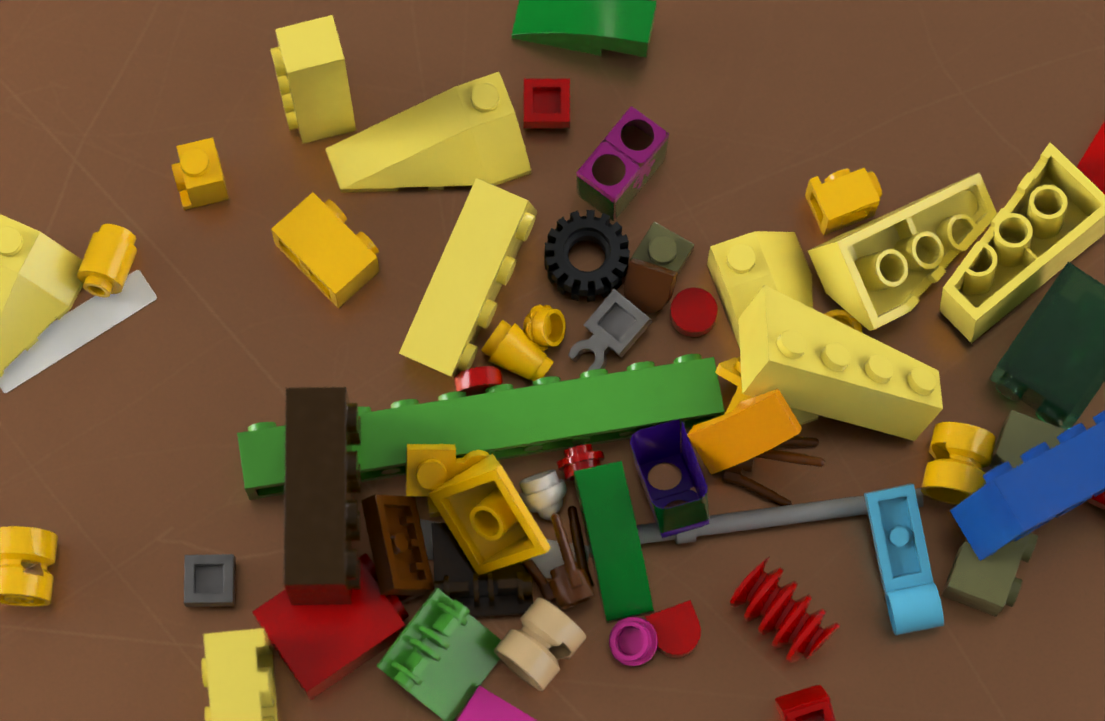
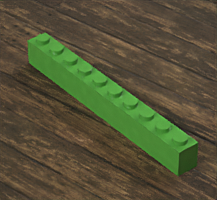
M687 354L675 358L673 364L655 366L654 362L644 361L629 365L626 368L627 371L608 374L606 369H593L581 373L579 379L561 381L560 377L550 376L533 381V386L514 389L512 384H499L488 387L484 394L466 396L465 392L456 391L440 395L438 401L419 404L417 399H404L392 403L390 409L372 411L370 407H358V416L361 417V445H352V451L358 452V463L361 465V482L406 475V444H455L456 458H463L467 453L474 450H483L488 452L489 455L493 453L497 460L565 450L584 444L596 445L631 439L632 435L639 430L680 419V431L681 421L685 430H690L696 424L724 415L725 411L718 375L715 373L714 357L702 359L700 354ZM260 422L250 425L246 432L237 433L244 486L249 500L285 495L286 425L277 426L274 422Z

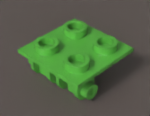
M436 587L376 667L442 720L454 721L473 696L478 686L482 684L500 660L495 654L494 649L501 642V639L471 616L468 608L455 599L453 601Z

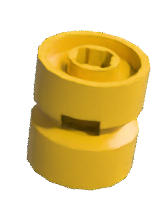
M940 422L935 424L929 453L935 460L928 462L926 465L921 487L922 493L934 500L958 505L987 483L983 478V475L986 473L982 468L991 464L996 440L994 434L986 429L965 423Z
M0 527V604L21 607H42L51 604L54 577L47 571V567L53 565L56 560L58 541L56 533L32 527Z

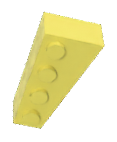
M333 15L275 29L278 47L270 48L289 130L299 129L302 144L356 131L345 58Z
M1050 142L1030 173L1028 172L1019 183L1017 191L1006 206L1001 208L991 221V226L981 240L975 243L944 285L939 311L973 343L1105 234V194Z
M478 178L475 179L399 354L453 378L459 372L471 368L478 351V346L474 345L481 328L487 329L497 308V303L494 301L502 285L508 283L517 259H515L516 255L533 228L538 211L529 200Z
M766 285L761 288L739 317L742 394L755 397L779 389L791 408L915 441L943 409L938 370Z
M258 628L203 634L205 658H202L201 663L204 688L208 687L210 703L209 707H205V721H278L273 646L265 629Z

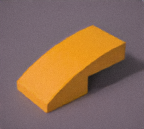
M775 389L739 402L730 413L694 425L687 436L712 475L743 463L798 435L802 427L780 390Z

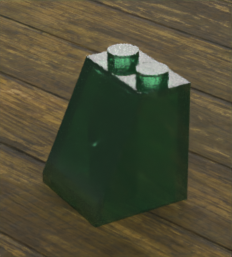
M1067 262L989 378L996 383V389L1003 396L1015 402L1023 401L1036 410V416L1043 422L1061 427L1064 430L1073 427L1105 381V286L1070 262Z

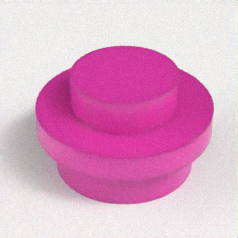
M626 617L621 619L610 632V651L615 659L622 664L628 666L645 664L654 656L657 650L658 636L656 630L643 618Z

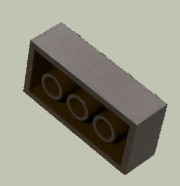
M346 387L286 388L284 587L292 605L351 604V590H360L361 588L360 560H358L357 549H352V541L361 540V514L358 511V501L352 500V493H361V465L358 463V452L352 451V445H361V417L358 416V403L349 402Z

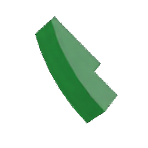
M519 0L511 38L601 56L602 49L647 57L657 1Z
M622 461L574 471L573 481L606 623L619 621L626 617L654 613L643 552Z

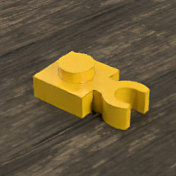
M406 444V496H429L432 490L442 486L446 481L488 457L489 453L483 450H474L467 453L463 458H456L455 444Z

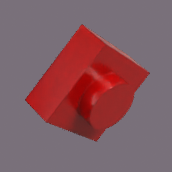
M524 78V129H570V79Z

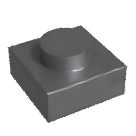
M234 554L185 555L184 604L186 607L235 606L236 558Z

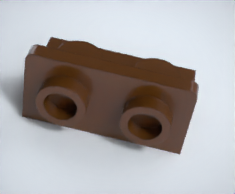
M374 494L361 500L380 594L396 595L401 603L433 591L434 584L415 497Z

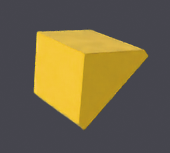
M493 453L429 493L430 498L472 567L478 573V576L545 554L551 549Z

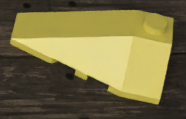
M500 72L448 89L325 148L341 193L397 191L399 188L428 187V190H444L445 186H473L476 178L497 186L531 174V167L516 113Z
M979 172L808 250V253L825 293L865 328L871 331L912 311L920 302L919 297L932 283L940 280L946 273V267L960 252L966 251L988 227L997 215V212Z
M1 214L0 377L4 374V370L24 350L28 351L38 341L37 337L56 319L60 320L71 309L83 286V283L77 277L82 259L42 232Z
M754 231L710 246L707 266L739 348V317L764 285L813 308L812 274L795 232ZM790 407L800 425L818 420L819 415Z

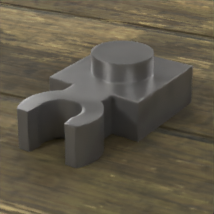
M614 289L584 324L593 335L589 340H581L575 343L570 349L568 356L576 362L583 353L593 352L595 354V361L588 370L605 369L607 364L606 355L612 349L622 358L652 321Z

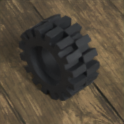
M587 210L586 216L581 217L579 216V211L571 212L570 219L567 221L562 217L557 221V228L555 230L551 228L548 233L547 243L545 242L544 264L545 270L548 271L549 281L551 284H557V291L562 295L566 291L570 292L571 299L579 301L580 296H587V302L595 301L596 295L599 294L602 295L603 299L608 297L613 287L616 290L620 287L623 276L626 277L630 250H628L629 241L627 235H622V226L617 221L613 225L610 223L609 215L602 213L601 218L594 217L595 210ZM585 240L597 243L605 253L603 264L598 269L588 272L575 268L568 257L572 246Z

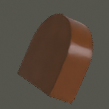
M634 258L629 262L623 288L624 296L644 314L655 313L671 300L678 272Z

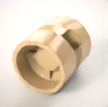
M538 597L521 617L523 627L520 630L511 629L496 646L494 652L521 679L535 689L543 691L560 671L559 659H570L586 640V635L560 609L547 600Z

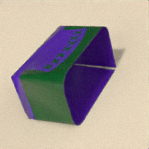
M680 419L635 432L630 439L634 464L661 537L666 538L708 525V488L683 422L681 421V444ZM660 463L674 464L681 471V481L676 487L669 490L656 489L648 481V473L651 468ZM672 501H687V503H683L670 508H664L667 504H669Z

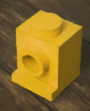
M213 137L176 146L180 162L171 165L183 209L188 210L229 200Z
M865 167L851 172L850 169H842L825 178V183L823 184L818 176L809 179L805 197L823 235L875 216L880 198L882 197V189L873 171L867 173Z

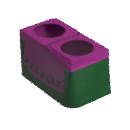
M631 106L577 171L576 188L578 195L601 213L609 215L612 221H614L615 200L617 219L665 160L669 133ZM627 126L637 127L653 138V142L644 150H631L622 142L621 130ZM603 155L617 156L625 165L624 178L615 185H603L593 176V164ZM637 163H644V164H643V166L640 168Z

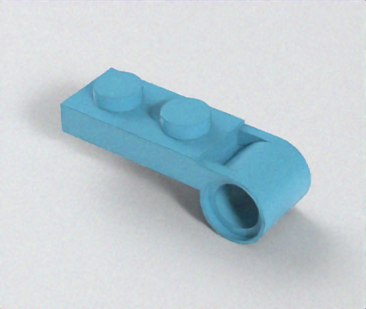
M911 483L864 493L888 614L894 635L944 626L941 599L937 586L933 581L914 484Z

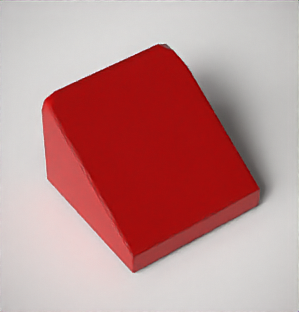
M814 685L775 699L781 721H836L830 696L821 685Z

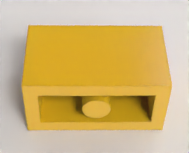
M312 192L272 227L271 231L275 245L339 309L380 272L376 256L379 250L365 233L360 231L355 235L344 224L347 218L332 200L328 199L323 202Z

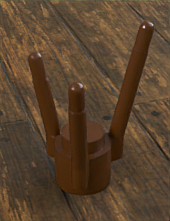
M794 436L778 446L817 447L819 440L813 437ZM770 449L756 456L758 458L822 467L825 464V460L821 457ZM755 457L723 470L722 481L738 484L780 506L792 505L789 499L742 475V470L752 472Z
M573 505L568 507V517L576 561L574 560L561 517L557 513L551 516V521L564 564L550 571L552 580L548 582L532 558L521 561L540 588L543 598L548 602L555 600L560 610L580 605L595 597L592 589L595 585L588 569L577 509Z

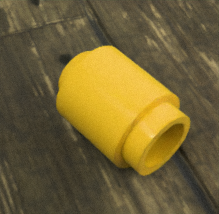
M103 224L99 232L92 234L77 273L78 279L83 283V288L87 292L103 298L109 297L110 294L122 292L137 252L134 245L136 236L132 232L118 225Z

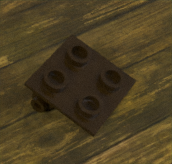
M431 523L434 590L437 587L453 601L454 599L459 601L470 610L469 614L473 617L524 614L533 604L532 575L528 573L521 562L478 576V573L472 567L447 524Z

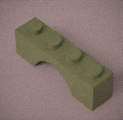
M1011 410L1003 422L989 466L994 469L1009 461L1012 468L1023 464L1020 456L1043 442H1046L1050 449L1059 445L1060 443L1056 437L1066 430ZM1030 533L1016 542L1013 540L982 561H979L969 542L964 541L956 553L941 596L995 617L1002 611L1005 605L1013 607L1022 585V579L1015 577L1021 560L1029 562L1038 535Z

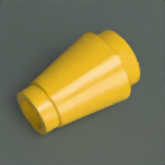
M503 319L481 349L482 352L490 357L488 362L532 381L543 378L554 363L535 342L527 337L526 333L516 323L511 326Z

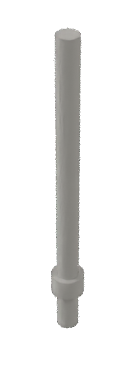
M915 488L918 506L923 507L924 502L921 488ZM862 495L710 515L708 525L666 538L661 537L656 523L637 525L641 544L675 540L676 544L696 542V537L865 515L868 514L865 496Z

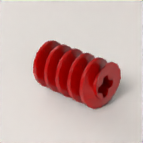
M768 557L739 584L730 600V605L733 608H737L749 603L744 619L753 621L762 616L763 619L758 628V632L761 635L777 630L772 646L775 649H780L791 644L786 657L789 663L796 662L802 658L808 660L841 625L836 622L823 628L821 623L826 611L822 608L808 614L806 611L812 597L808 594L795 601L792 597L798 583L793 581L781 587L778 583L784 570L779 567L766 573L764 569L770 558Z

